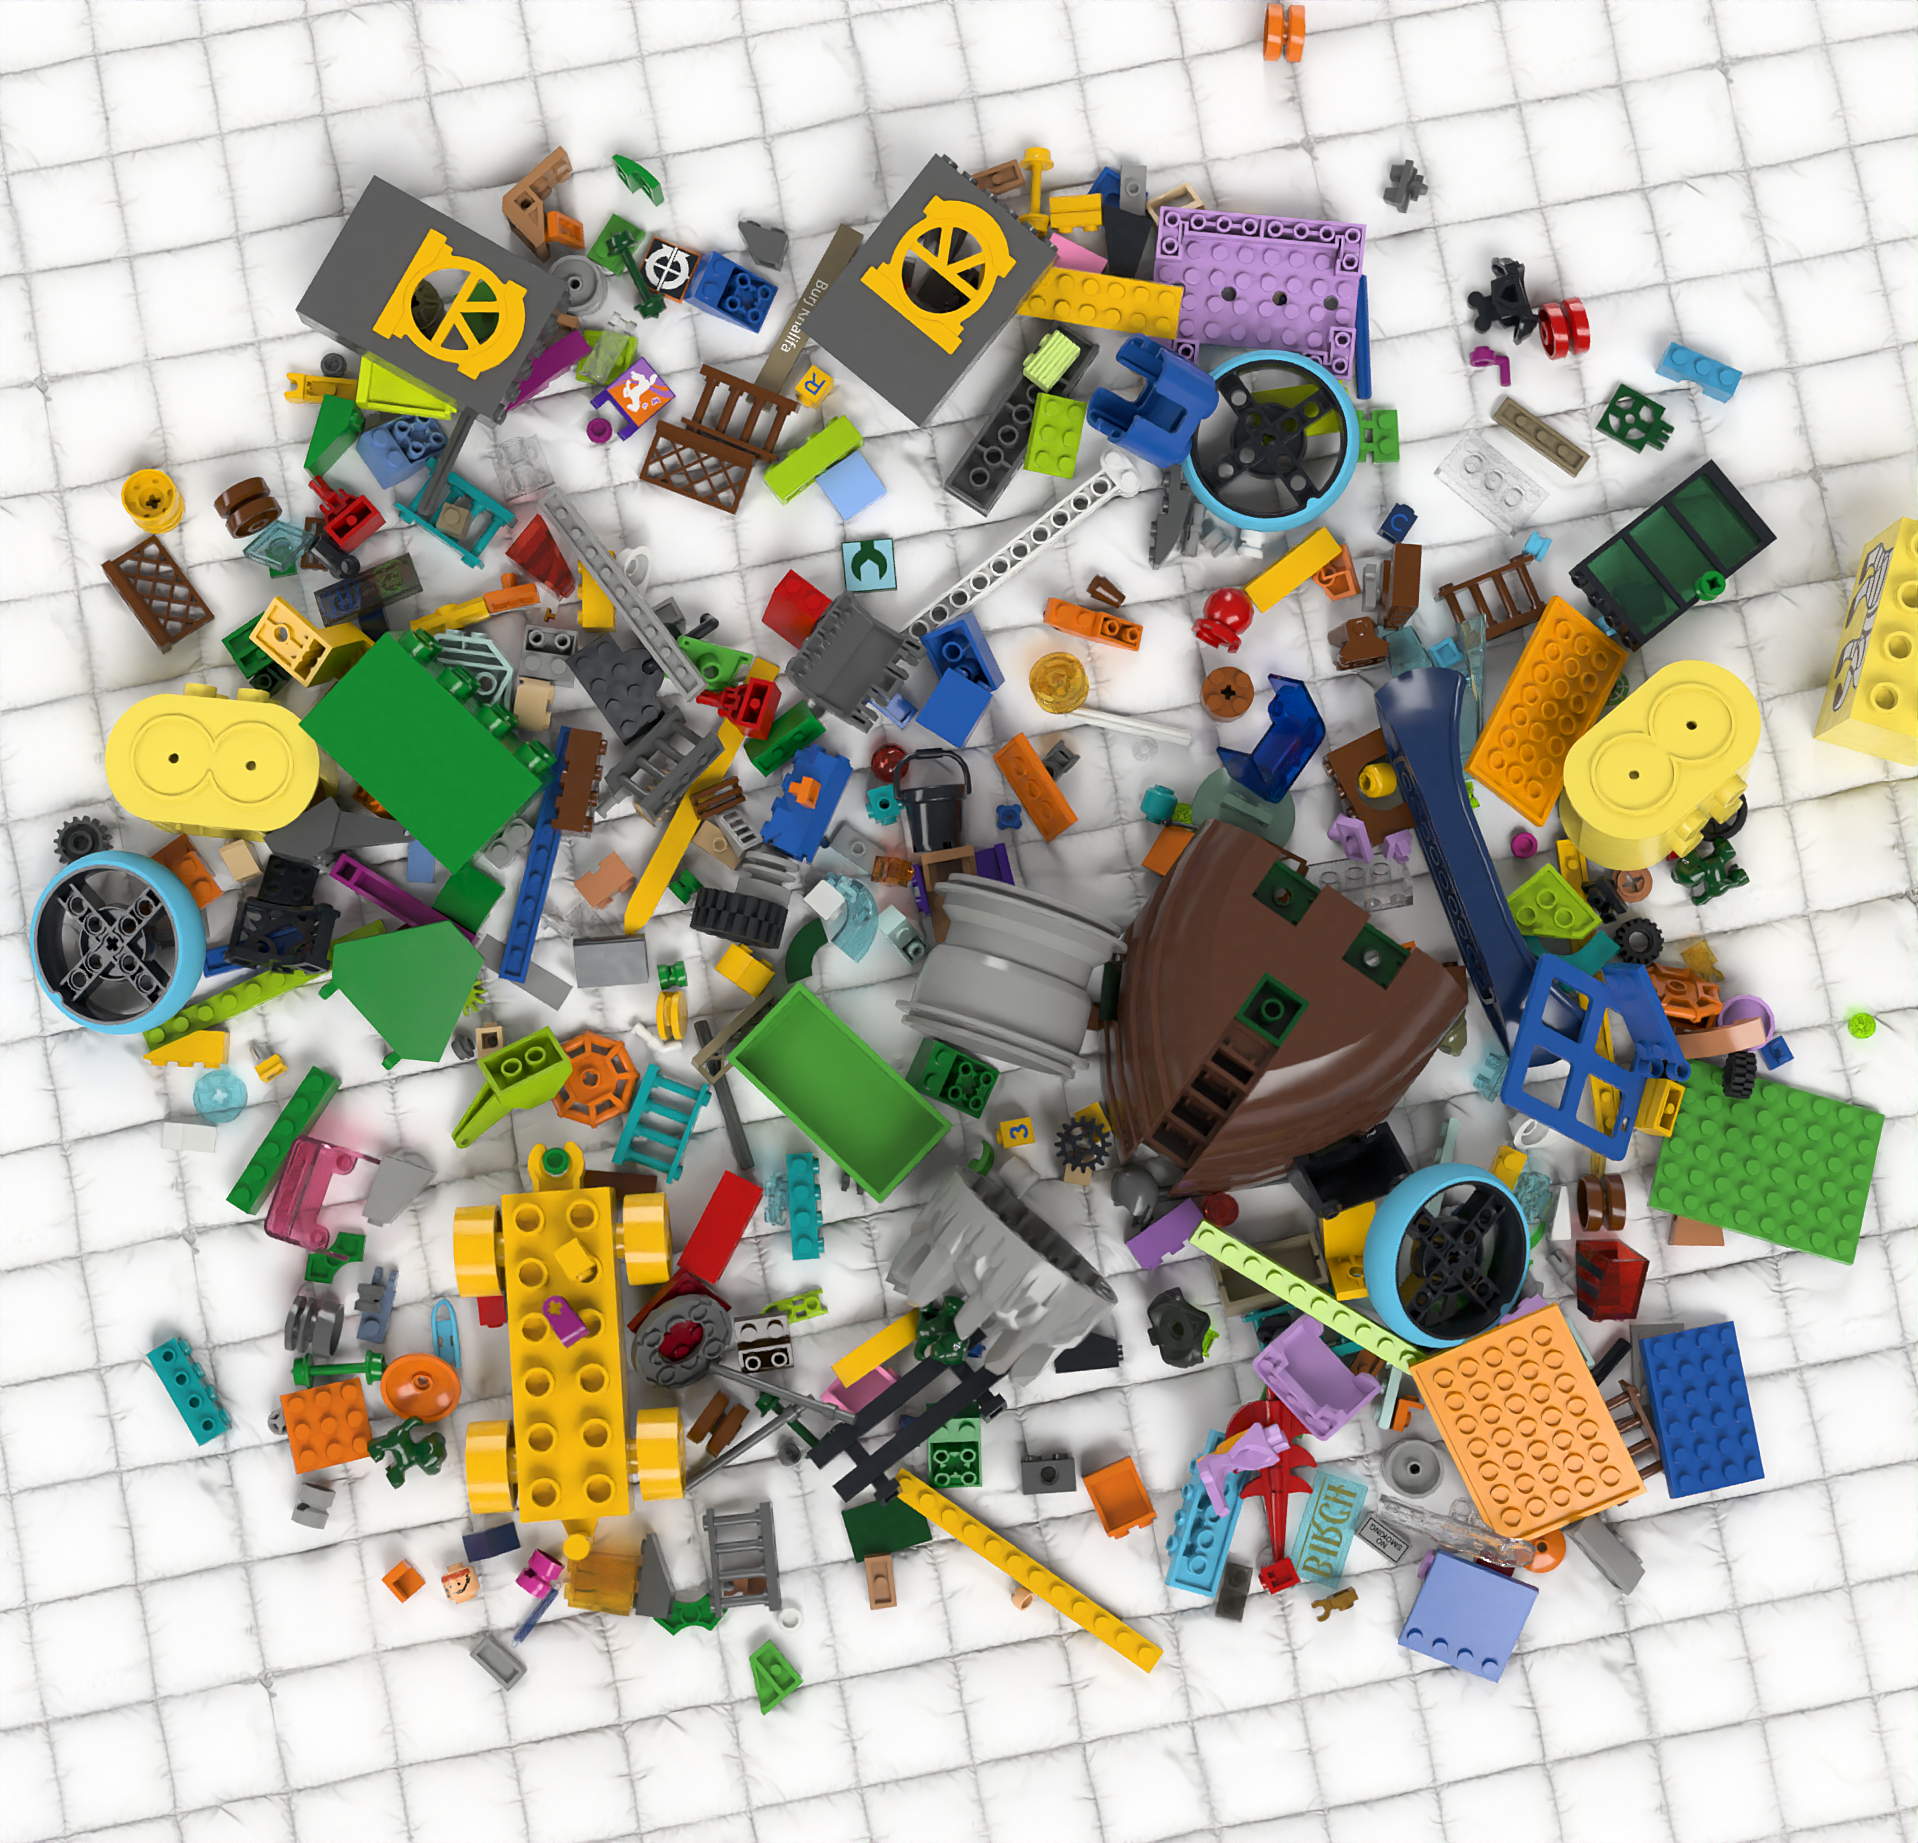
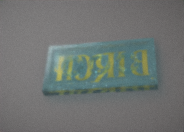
M1317 1470L1312 1485L1313 1493L1309 1494L1290 1555L1299 1577L1337 1589L1367 1495L1368 1486Z

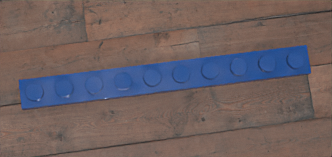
M561 725L554 753L557 761L551 766V769L558 777L544 793L498 976L501 979L525 984L562 837V834H557L551 829L552 819H558L555 804L559 794L562 795L563 790L560 789L561 774L563 769H567L565 755L571 727Z

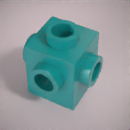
M889 784L867 791L870 803H866L865 806L869 819L874 818L875 823H881L882 826L896 823V818L901 817L900 810H903L904 806L901 805V801L895 800L893 785ZM882 804L889 805L887 809H882L880 806Z

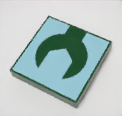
M893 538L841 543L845 589L853 594L897 590Z

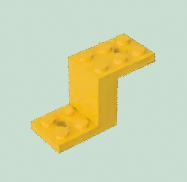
M281 596L274 597L249 636L256 645L306 688L330 682L334 677L341 680L375 644L352 622L317 629ZM281 627L287 630L288 637L286 641L280 637L279 631Z
M1375 1200L1340 1212L1338 1216L1330 1220L1318 1218L1320 1249L1337 1301L1369 1296L1364 1278L1363 1256L1368 1230L1376 1214ZM1360 1274L1361 1276L1354 1277L1353 1275Z

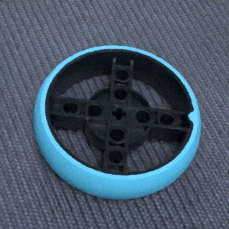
M1259 350L1248 352L1216 367L1209 373L1215 380V390L1221 393L1238 419L1234 423L1230 435L1231 453L1205 471L1202 468L1198 452V432L1201 421L1192 434V447L1187 458L1181 463V467L1187 483L1195 496L1210 512L1223 521L1242 529L1259 532L1289 530L1304 525L1323 514L1338 500L1346 489L1356 468L1359 455L1360 431L1355 408L1344 387L1327 369L1317 362L1288 351ZM1281 370L1308 380L1319 390L1292 409L1274 402L1257 404L1239 377L1254 371ZM1237 392H1242L1246 395V401L1242 405H1235L1232 402V397ZM1315 404L1319 408V412L1315 417L1305 415L1304 409L1307 405ZM1334 411L1340 432L1339 454L1332 474L1318 491L1300 465L1307 449L1306 430ZM1256 413L1261 416V422L1258 426L1252 427L1247 424V417L1250 414ZM1288 419H1293L1298 424L1297 429L1292 433L1283 430V423ZM1266 435L1270 438L1273 436L1276 438L1273 441L1275 445L1271 448L1269 445L1263 446L1261 444L1265 442L1263 437ZM1244 450H1252L1255 454L1254 460L1250 463L1242 462L1240 460L1241 453ZM1285 455L1291 459V464L1288 468L1280 469L1277 467L1276 461L1280 456ZM1223 465L1233 467V474L1229 478H1222L1219 475V469ZM1245 473L1262 480L1280 478L1298 506L1278 512H1257L1237 506L1219 492ZM1293 478H1304L1306 481L1305 487L1301 490H1294L1291 487Z
M118 850L102 851L84 856L70 863L46 886L39 897L31 921L30 952L36 976L43 990L63 1014L93 1031L114 1035H129L141 1033L161 1025L181 1010L190 999L199 983L204 968L206 934L203 919L194 897L185 884L167 867L154 859L133 852ZM120 871L134 876L148 887L131 906L118 903L106 905L86 880L99 872ZM82 901L85 902V909L82 905ZM150 902H151L152 907H153L152 911L150 910V907H149V903H150ZM66 910L81 926L79 949L82 959L71 971L67 967L62 945V927ZM166 913L170 918L175 938V959L171 977L154 959L157 939L153 927ZM99 920L102 921V928L99 924ZM133 920L136 923V929L133 927ZM100 956L103 960V965L100 963ZM134 958H135L136 963H137L136 966L134 965V962H133V959H134ZM151 977H152V979H153V981H154V985H153V986H152L151 981H150ZM104 980L113 982L129 981L151 1006L134 1014H117L97 1005L89 997Z
M1442 1163L1421 1169L1404 1179L1387 1195L1379 1206L1369 1227L1364 1247L1363 1271L1365 1284L1370 1300L1386 1325L1406 1340L1418 1345L1435 1348L1458 1346L1472 1337L1494 1328L1515 1303L1526 1278L1530 1258V1236L1524 1212L1515 1195L1499 1178L1474 1165ZM1470 1185L1476 1188L1455 1216L1434 1218L1425 1208L1433 1198L1453 1187ZM1493 1226L1494 1250L1488 1273L1485 1275L1481 1270L1484 1259L1482 1239ZM1408 1234L1413 1240L1410 1253L1412 1272L1403 1284L1399 1286V1259L1404 1239ZM1460 1292L1469 1302L1462 1310L1444 1321L1429 1325L1418 1323L1440 1294L1453 1295Z

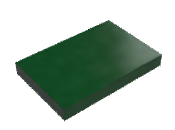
M895 1497L883 1508L877 1501H873L841 1511L856 1564L864 1561V1555L892 1553L933 1540L927 1518L898 1497Z

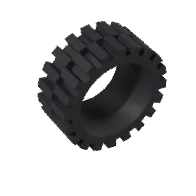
M702 887L698 890L689 927L696 931L733 942L767 949H779L789 910L778 904L769 903L766 900L757 899L752 896Z

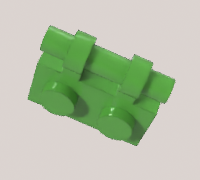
M1356 410L1360 431L1357 463L1366 462V453H1372L1373 463L1399 462L1397 410H1372L1370 421L1364 420L1363 410ZM1365 431H1371L1372 443L1365 442Z

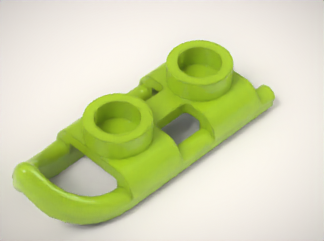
M820 1288L775 1301L767 1305L760 1314H764L777 1306L778 1311H787L788 1324H792L829 1312L828 1308L823 1310L821 1308L818 1294L823 1293ZM803 1299V1304L793 1305V1301ZM806 1311L807 1314L799 1317L796 1316V1312Z

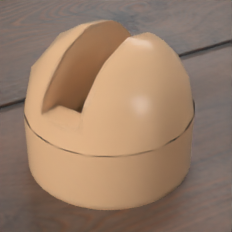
M1018 1587L1015 1589L1016 1594H1011V1601L1020 1611H1024L1031 1605L1035 1595L1025 1587Z

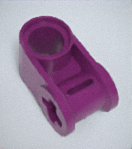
M554 1295L544 1302L542 1306L543 1314L566 1348H569L590 1333L582 1319L574 1312L564 1297ZM551 1301L555 1304L559 1302L562 1304L560 1315L556 1312L553 1314L549 1312V1309L552 1307Z

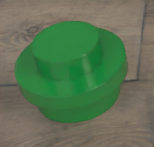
M556 1147L547 1150L542 1159L545 1170L553 1175L565 1172L570 1163L567 1152Z

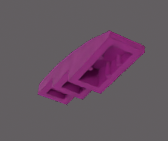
M578 329L546 349L540 359L535 358L531 365L534 367L532 374L527 381L523 380L519 386L521 392L515 403L510 402L505 411L509 413L549 387V383L570 371L572 365L592 353L591 347Z

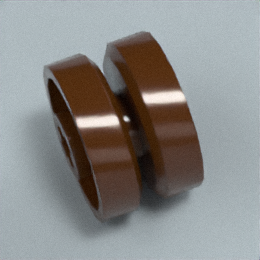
M254 477L237 483L223 492L214 502L213 506L222 519H227L225 526L234 539L249 537L260 532L275 522L283 511L274 497H269L271 490L262 477Z
M1605 1173L1600 1180L1595 1174L1579 1175L1577 1181V1212L1583 1232H1597L1601 1229L1602 1224L1607 1231H1621L1624 1229L1626 1197L1623 1180L1619 1173Z
M722 1389L718 1390L686 1435L695 1444H699L708 1433L712 1434V1437L705 1446V1451L715 1458L719 1456L726 1445H730L742 1428V1422L750 1412L747 1407L737 1403L726 1414L724 1411L731 1402V1396Z

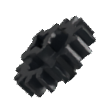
M1081 1116L1080 1122L1077 1123L1073 1117L1071 1118L1072 1125L1069 1127L1064 1123L1062 1127L1065 1132H1057L1056 1134L1057 1137L1061 1138V1142L1054 1143L1055 1147L1061 1148V1151L1056 1156H1064L1065 1160L1062 1165L1072 1164V1172L1077 1167H1080L1082 1174L1085 1173L1086 1167H1089L1092 1172L1096 1171L1095 1164L1098 1163L1103 1166L1105 1163L1101 1158L1103 1156L1110 1157V1153L1105 1151L1106 1147L1112 1146V1143L1105 1140V1138L1110 1136V1133H1102L1103 1123L1099 1126L1094 1125L1096 1118L1086 1122L1085 1116ZM1085 1127L1082 1134L1077 1136L1069 1134L1075 1128ZM1094 1131L1100 1138L1101 1147L1096 1145L1092 1138ZM1088 1133L1087 1144L1090 1145V1149H1084L1080 1156H1078L1079 1145L1076 1144V1141H1081ZM1065 1143L1072 1146L1074 1151L1073 1158L1068 1155ZM1091 1153L1097 1156L1090 1162H1081L1087 1154Z

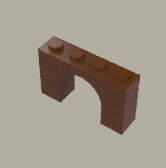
M1395 543L1391 552V560H1384L1380 565V603L1378 605L1377 626H1384L1383 629L1386 631H1398L1399 628H1403L1419 607L1422 545Z
M1381 727L1326 754L1323 757L1324 762L1322 763L1327 776H1332L1336 783L1334 789L1340 800L1344 799L1348 806L1346 813L1349 818H1356L1364 822L1371 848L1384 843L1386 836L1406 829L1410 830L1416 826L1407 802L1389 810H1376L1366 805L1358 794L1357 777L1360 770L1365 765L1388 754Z

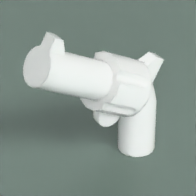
M640 1022L630 1031L631 1034L637 1033L647 1042V1046L655 1052L656 1058L662 1053L682 1048L680 1040L675 1039L666 1042L657 1033L654 1035Z

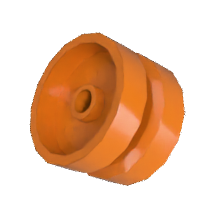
M1267 4L1263 35L1264 61H1278L1281 56L1282 45H1284V58L1286 62L1301 61L1306 31L1304 5H1290L1284 21L1283 6L1281 4Z

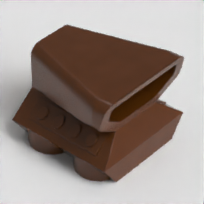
M1370 617L1350 619L1327 634L1329 644L1341 648L1332 662L1336 666L1337 671L1376 665L1386 661L1385 658L1390 656L1388 651L1390 643L1377 637L1379 634L1378 626Z

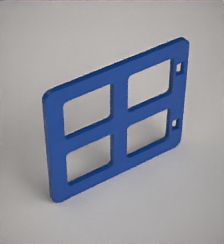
M1542 954L1537 962L1501 1088V1101L1512 1109L1612 1161H1622L1627 1153L1647 1080L1639 1072L1641 1058L1635 1050L1630 1070L1627 1071L1595 1053V1045L1606 1008L1621 1015L1610 987L1553 954ZM1553 978L1584 994L1589 999L1577 1043L1542 1024V1016ZM1534 1045L1570 1064L1569 1074L1558 1110L1523 1091V1083ZM1588 1073L1622 1092V1099L1611 1137L1578 1121L1576 1118ZM1624 1118H1627L1626 1126L1623 1132L1621 1131Z

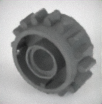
M86 815L83 816L82 820L74 816L73 822H63L65 827L62 830L57 829L56 832L59 834V837L53 841L58 844V848L54 852L62 856L59 862L62 864L68 862L67 866L84 856L96 852L109 851L114 847L109 845V840L113 838L112 835L105 833L108 827L105 825L99 826L100 820L94 818L91 821L90 817ZM83 838H87L89 841L88 847L80 851L79 842Z

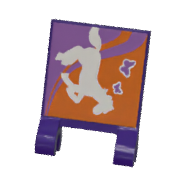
M642 356L593 398L590 404L597 410L605 402L610 401L628 423L617 433L624 442L675 398L676 395Z

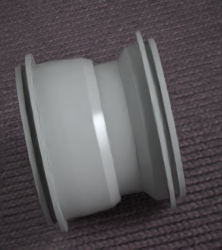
M952 873L949 875L948 883H936L933 890L944 898L942 907L951 922L944 944H938L929 953L916 982L911 1001L896 1000L895 1007L909 1014L902 1016L901 1023L950 1044L1048 1075L1074 1079L1076 1071L1072 1068L1088 1070L1090 1063L1078 1057L1085 1038L1092 1008L1090 994L1086 992V988L1093 968L1109 962L1112 953L1125 954L1127 952L1128 946L1119 940L1122 930L1115 924L1073 905L999 881L968 874Z

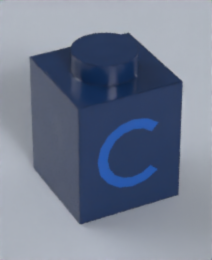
M1396 503L1378 530L1377 535L1393 545L1401 543L1418 516L1414 514L1415 511L1408 505Z

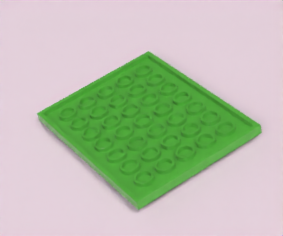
M1685 1059L1691 1066V1074L1686 1081L1675 1082L1685 1087L1671 1138L1662 1137L1646 1207L1848 1266L1853 1265L1885 1115L1757 1077L1754 1080L1755 1087L1752 1088L1753 1093L1749 1099L1724 1096L1725 1093H1723L1724 1087H1722L1724 1081L1722 1075L1725 1071L1723 1067L1695 1059Z

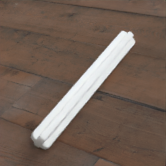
M1068 705L1065 715L1066 719L1184 746H1189L1192 739L1190 731L1074 705Z

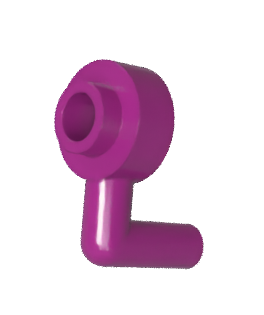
M1488 346L1474 348V351L1469 354L1470 366L1488 367L1500 365L1501 386H1511L1509 357L1495 355V351L1490 350Z

